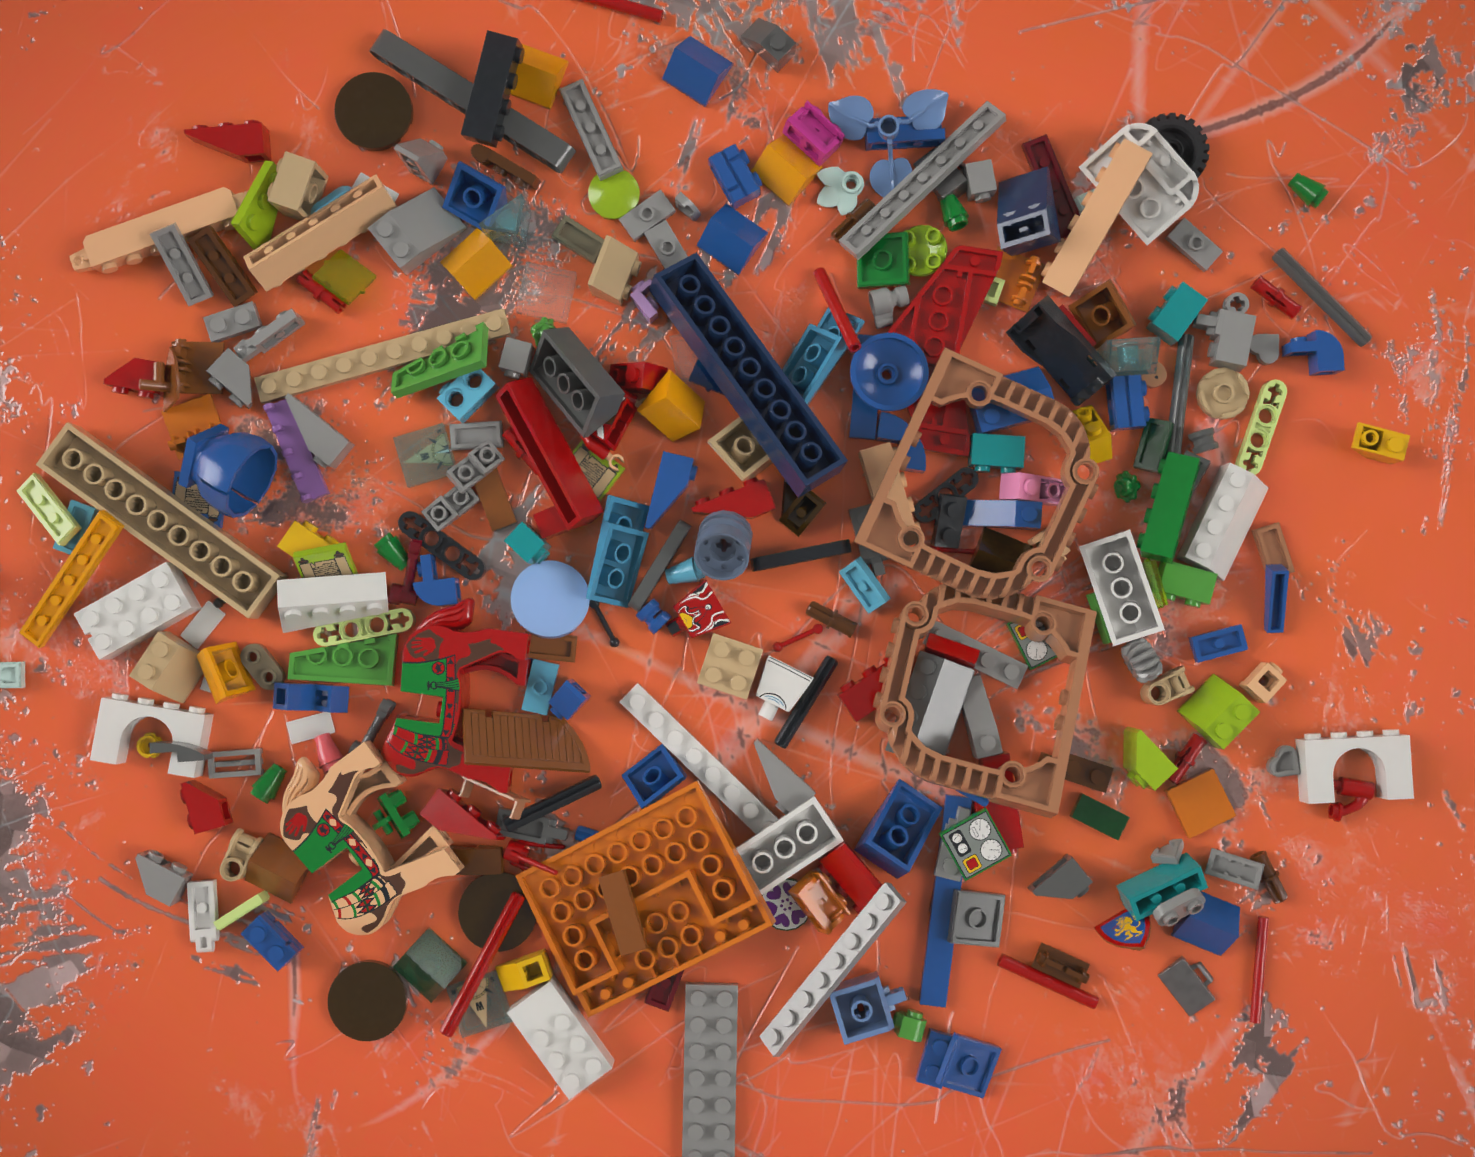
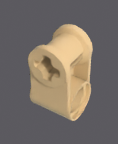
M1185 667L1173 668L1156 679L1146 682L1140 689V696L1143 702L1150 705H1164L1195 691L1194 686H1190L1184 673ZM1155 686L1160 692L1156 700L1151 696V690Z
M238 828L230 840L228 850L220 865L219 870L222 878L230 882L244 878L248 860L264 838H255L244 833L243 829ZM232 862H236L240 866L238 875L231 871Z

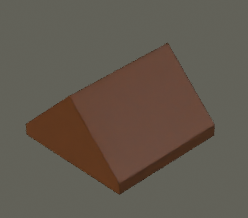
M1111 279L1068 306L1075 319L1097 343L1093 346L1095 350L1137 325Z
M268 833L248 860L245 881L291 904L309 870L285 843L284 839Z

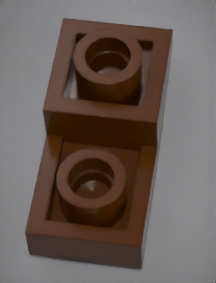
M479 845L475 848L450 846L464 865V868L456 875H495L504 873L503 847Z

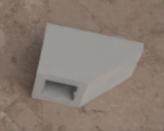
M227 348L206 370L208 375L211 376L208 381L217 389L221 390L224 387L231 393L229 399L241 408L245 405L250 409L253 406L250 367L232 350Z
M147 850L137 854L135 859L146 895L169 907L178 903L187 888V882H190L193 874L187 871L185 865L179 862L171 863L164 859V855L156 850Z

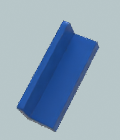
M896 117L897 119H908V117ZM873 118L869 123L879 122L881 118ZM912 122L899 125V133L892 140L893 149L939 146L946 139L945 128H942L941 124L938 129L915 130ZM878 128L866 129V151L888 150L887 141L879 136Z

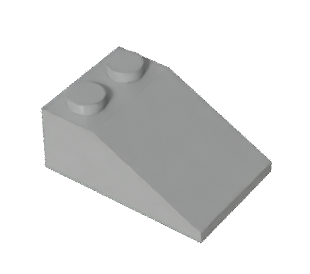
M434 187L387 212L368 227L369 231L406 276L466 229V226L456 215L442 208L444 199Z

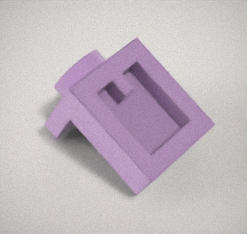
M651 279L646 282L643 280L638 282L631 289L632 293L630 294L631 301L650 324L658 319V312L656 310L659 308L650 296L645 297L650 292Z

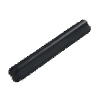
M830 656L824 658L813 676L812 682L802 694L775 738L774 742L778 746L785 749L789 745L838 665V661Z
M593 775L524 808L520 820L510 819L509 815L503 819V823L507 831L512 832L601 789V781L597 775Z

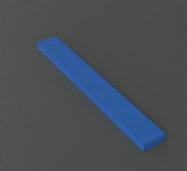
M945 794L941 831L944 830L949 818L955 819L958 806L971 810L972 800L970 798ZM940 837V840H939V848H940V844H941V840H942L941 837ZM935 876L919 996V1004L946 1008L954 943H949L947 937L953 890L961 889L962 876L960 882Z

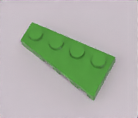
M482 322L476 325V331L469 335L465 333L455 337L456 342L446 348L442 345L433 350L429 358L423 360L420 357L395 371L392 375L391 393L397 399L487 367L489 328L486 324Z
M396 633L384 637L369 638L357 642H347L335 646L290 653L287 679L394 686L399 634Z

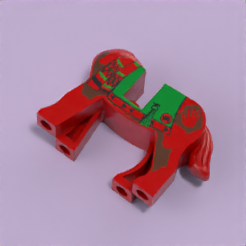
M466 598L456 605L437 610L426 617L420 623L417 630L407 639L403 649L400 691L443 697L442 701L438 702L436 716L440 717V719L410 715L396 718L384 741L383 753L391 769L402 776L414 777L436 768H445L468 779L486 782L499 793H508L511 791L514 768L464 764L462 709H469L470 705L469 673L479 670L494 671L508 677L517 685L527 686L531 670L529 652L532 634L492 628L475 632H463L461 629L468 627L473 622L475 600L473 598Z

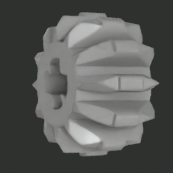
M1138 638L1132 640L1121 648L1124 663L1138 682L1146 683L1162 674L1163 668L1159 660L1160 658L1146 639Z

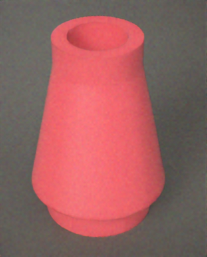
M330 733L321 734L314 738L317 747L319 769H323L324 774H327L330 767L343 758Z

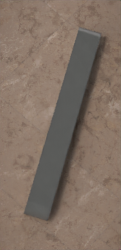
M383 29L369 52L382 63L466 115L473 83L395 34ZM512 108L509 115H505L503 139L554 171L562 174L576 153V150L567 142Z

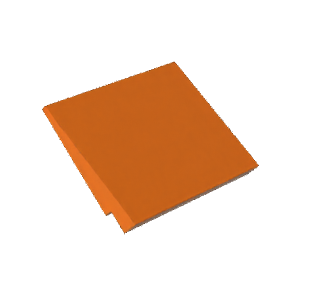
M699 780L541 862L557 870V875L533 866L515 876L573 996H578L588 1018L772 926L776 922ZM625 869L648 948L621 956L598 878Z

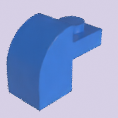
M1315 330L1306 335L1307 337L1291 338V342L1282 346V357L1308 355L1309 376L1335 375L1345 370L1343 348L1338 339L1326 331Z
M420 555L421 562L417 564V571L419 577H423V582L413 583L416 594L424 602L435 606H451L461 602L459 578L438 579L435 555Z

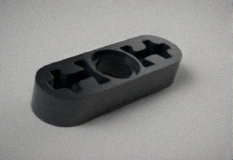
M969 467L961 468L916 503L914 506L915 512H913L914 518L920 523L933 521L936 517L937 506L930 510V518L926 515L923 517L919 515L921 512L920 506H929L933 502L929 499L931 496H933L935 503L938 505V494L942 488H948L952 491L953 495H959L954 485L962 480L961 473L965 476L968 474L972 476L970 486L966 483L959 488L962 491L960 496H965L977 486L979 480L977 472Z

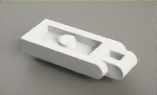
M217 879L187 882L191 943H196L197 953L214 952L215 941H218L220 938V931L217 930L213 923L219 919Z

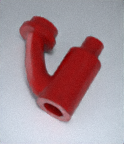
M1339 777L1338 780L1333 779L1334 790L1337 791L1338 795L1354 797L1355 799L1345 806L1341 802L1331 803L1328 808V817L1339 822L1342 816L1363 808L1368 800H1371L1374 796V783L1346 777Z

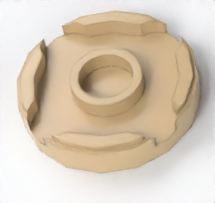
M1225 367L1213 369L1204 375L1198 383L1196 390L1197 403L1203 413L1219 420L1233 418L1241 413L1246 407L1245 405L1250 395L1248 382L1243 375Z

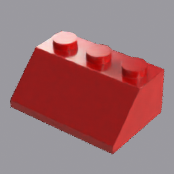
M845 840L818 858L821 863L818 865V868L828 877L832 875L838 882L835 886L844 898L848 895L855 902L852 907L859 915L881 888L882 883Z

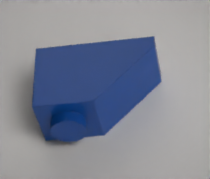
M568 679L548 702L552 706L550 711L560 720L563 718L569 720L591 695L574 679Z

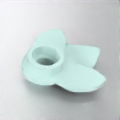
M828 167L817 173L818 178L825 185L818 195L817 204L825 208L837 206L841 216L846 215L848 212L851 213L857 206V196L863 191V177L855 171L844 172L839 167ZM852 181L856 184V187L849 189L846 184Z

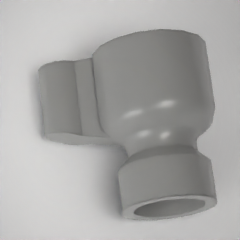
M905 285L895 287L893 291L884 287L868 292L876 329L893 324V308L895 306L904 307L910 304L908 290Z

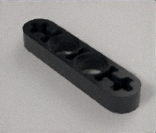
M407 511L400 516L398 520L399 529L408 537L422 540V547L465 578L477 581L484 577L486 565L482 559L443 531L437 532L431 523L421 515ZM415 517L414 523L423 528L424 524H426L427 527L421 533L411 527L407 530L408 524L405 522L406 519H413ZM430 531H435L439 536L438 543L433 546H429L425 541V536ZM452 546L457 547L460 551V556L455 561H450L446 557L447 549ZM466 554L469 555L466 561L471 564L479 563L477 567L480 570L479 574L473 573L470 575V569L464 564L461 565V569L458 567L464 561Z
M846 539L750 559L752 572L847 554L851 553L852 550L850 540Z

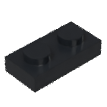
M940 493L931 539L933 546L959 548L967 497Z

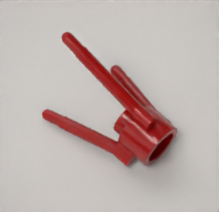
M512 839L509 841L503 859L510 861V865L525 871L529 867L524 864L528 863L553 875L558 874L557 870L529 858L530 849L526 848V846L564 850L565 845L546 843L544 845L520 839L518 842Z

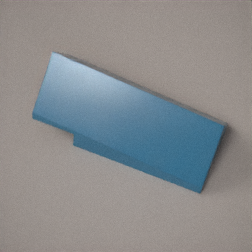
M829 307L817 326L809 323L782 369L807 405L812 401L848 349ZM846 313L856 335H858L865 321Z
M612 495L607 496L586 599L626 608L629 607L628 603L632 597L649 533L644 532L643 529L650 506Z

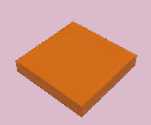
M1213 768L1207 769L1178 785L1164 790L1189 839L1237 816Z

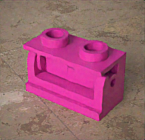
M808 100L805 102L804 107L799 108L787 119L782 131L819 167L839 149L845 137L840 127L830 122L823 115L822 111L817 106H813Z

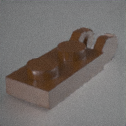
M476 144L471 147L472 156L482 165H494L492 170L503 177H506L507 174L515 177L514 183L526 190L529 187L538 190L541 181L536 175L482 144Z

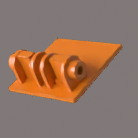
M997 247V251H1003L1001 247ZM1003 251L1002 263L995 276L1005 280L998 302L1028 313L1042 277L1041 273L1046 264L1040 263L1041 258L1034 255L1031 258H1027L1020 254L1011 256Z
M211 394L171 407L167 412L161 411L171 438L168 441V446L171 451L175 450L178 460L184 457L187 438L221 424Z

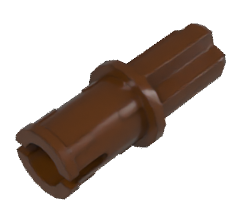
M866 198L851 213L848 212L846 214L847 219L831 233L833 239L839 243V239L875 207L874 203Z
M812 601L806 610L807 615L826 624V628L829 629L831 627L847 635L849 638H851L858 623L838 614V610L832 611L815 601Z
M1259 851L1251 855V860L1265 864L1260 883H1264L1272 901L1275 904L1285 901L1288 895L1278 878L1279 872L1274 870L1266 851Z

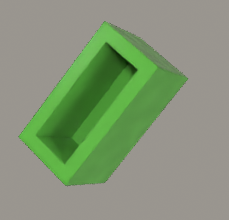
M1160 561L1152 591L1160 593L1159 598L1169 601H1175V598L1185 600L1184 605L1200 608L1201 605L1210 604L1218 574L1176 562L1169 564Z

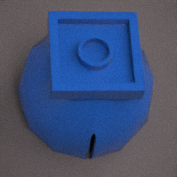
M219 424L187 438L178 484L185 488L196 484L203 499L223 515L231 518L245 516L257 506L256 503H260L270 488L277 470L278 453L273 445L262 437L247 432L228 434L229 428Z

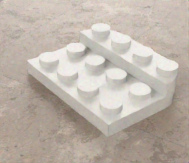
M1134 123L1120 129L1081 164L1079 168L1097 187L1098 182L1095 181V178L1102 166L1106 168L1109 166L1112 160L1109 154L1116 142L1121 144L1125 138L1153 153L1119 212L1142 241L1149 245L1194 205L1199 193V183L1194 171L1189 168L1156 128L1144 123Z

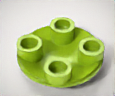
M625 170L601 181L598 175H595L589 185L588 198L590 204L604 219H619L638 206L640 191L638 183Z
M918 225L903 231L908 232L910 275L923 277L936 272L947 256V243L943 234L937 228L929 225Z

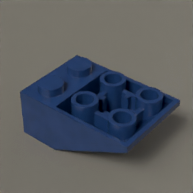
M1048 166L999 182L998 235L1001 250L1011 256L1061 242Z

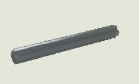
M1285 248L1279 249L1272 256V260L1359 346L1362 347L1371 340L1372 335Z
M1183 334L1178 341L1169 421L1174 423L1165 459L1168 451L1181 454L1194 346V336L1190 334Z

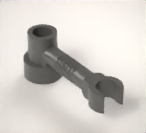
M389 699L382 700L376 712V717L362 742L356 740L351 745L348 753L365 741L371 740L372 743L374 742L385 720L393 712L396 706L395 702Z

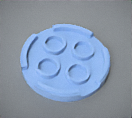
M553 560L542 561L540 564L537 562L523 570L513 584L511 591L513 615L520 626L538 637L548 639L563 637L577 629L588 612L590 601L586 599L588 586L582 575L566 563Z

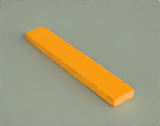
M99 510L19 631L21 635L38 648L46 645L125 525L106 510Z

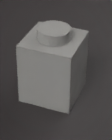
M992 160L965 164L963 170L964 176L967 178V200H975L976 203L991 200V197L997 191Z
M506 337L498 366L505 372L504 376L519 380L520 376L527 378L535 347L532 343Z

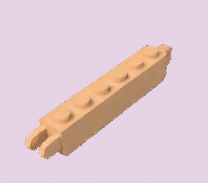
M222 187L87 235L83 241L84 248L69 256L72 267L78 273L97 270L108 274L117 271L120 266L138 264L143 261L142 258L151 255L160 256L161 254L150 233L175 222L188 245L190 244L187 240L207 226L211 225L216 232L224 229L233 230L235 228L232 226L231 221L247 192L234 194L231 190Z

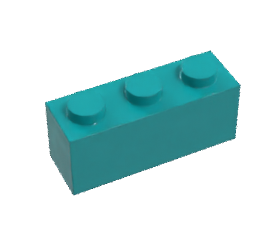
M1188 853L1181 854L1179 864H1160L1116 885L1123 906L1136 921L1153 914L1154 909L1158 905L1189 889L1198 888L1202 891L1208 888L1201 866Z

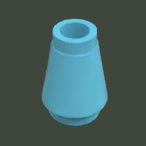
M694 557L665 570L669 585L673 583L700 582V579L705 578V575L696 566Z

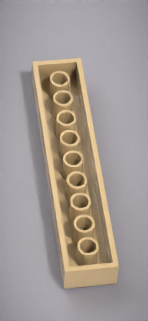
M67 422L36 464L97 510H106L125 525V530L247 618L258 619L277 593V580L288 578L286 574L214 524L81 426Z

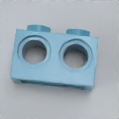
M480 369L459 376L452 383H446L440 389V395L437 399L461 423H465L500 387ZM475 376H480L482 378L480 386L471 388L470 380ZM457 394L463 395L462 404L456 407L452 406V398Z

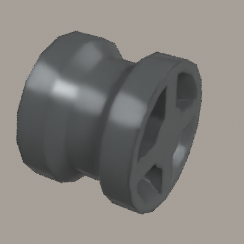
M1213 427L1188 434L1189 440L1194 445L1192 449L1194 454L1219 448L1218 442L1214 441L1213 435L1215 431Z

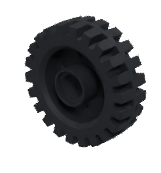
M1163 113L1159 114L1156 118L1154 116L1145 124L1156 128L1189 168L1194 171L1197 178H1199L1209 160L1207 152L1210 150L1209 144L1205 143L1208 139L1206 134H1201L1202 127L1200 125L1197 127L1193 125L1195 120L1192 118L1186 120V115L1180 114L1177 117L1176 113H1169L1167 116Z

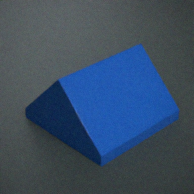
M689 36L675 47L662 80L706 107L733 66V63Z
M459 161L442 208L487 233L508 203L506 187Z
M725 204L710 218L697 243V247L739 276L768 235V232L728 204Z
M661 744L621 776L641 809H644L658 801L685 780L687 774L668 749Z
M1201 891L1206 899L1203 909L1197 914H1189L1181 918L1175 924L1171 936L1221 956L1239 937L1240 907Z

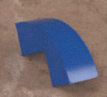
M881 412L875 440L899 444L908 423L893 414ZM919 439L916 447L910 446L907 456L911 458L905 471L923 474L926 471V456L923 444Z
M274 682L273 709L348 713L349 686Z

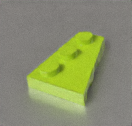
M264 161L231 221L232 226L253 250L271 239L278 212L267 201L268 188L272 182L274 183L277 175V166L273 161Z

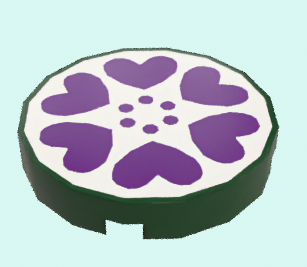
M787 878L762 895L776 920L772 925L775 929L783 931L794 930L805 924L808 919L788 893V890L798 882L797 879Z

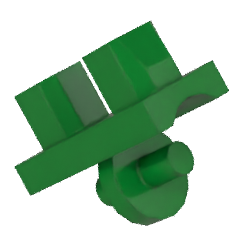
M401 790L391 792L388 795L384 793L377 798L387 817H384L380 809L373 813L378 823L372 826L374 831L382 827L386 835L392 833L393 829L388 823L391 821L402 839L410 834V830L420 822L413 810L402 817L397 812L396 808L407 802Z

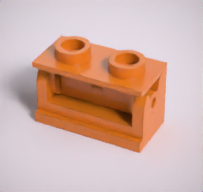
M809 871L788 890V893L817 931L829 935L844 919L843 913L850 915L851 912L846 907L847 901L838 892L835 893L832 889V882L826 874Z

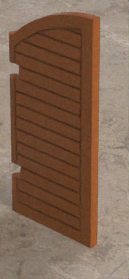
M462 709L464 764L583 773L591 771L588 755L582 741L564 718L560 720L556 716H548V722H542V715L492 711V717H485V710Z

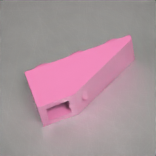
M1022 472L1001 474L999 500L1042 502V505L1057 507L1065 486L1061 479Z

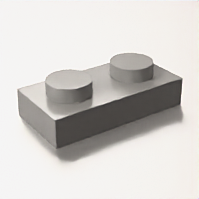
M253 301L203 317L211 342H221L257 330L263 326L256 304Z

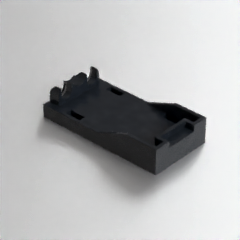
M1048 295L1006 331V334L1023 353L1048 371L1068 394L1075 406L1081 405L1117 375Z

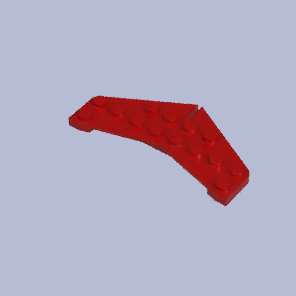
M964 245L955 247L888 330L887 333H897L910 338L921 348L928 362V381L944 348L960 354V349L1001 266L1003 251ZM921 396L912 405L907 407L910 418H912ZM965 401L953 402L940 408L930 404L918 429L922 433L920 440L924 450L968 458L971 442Z

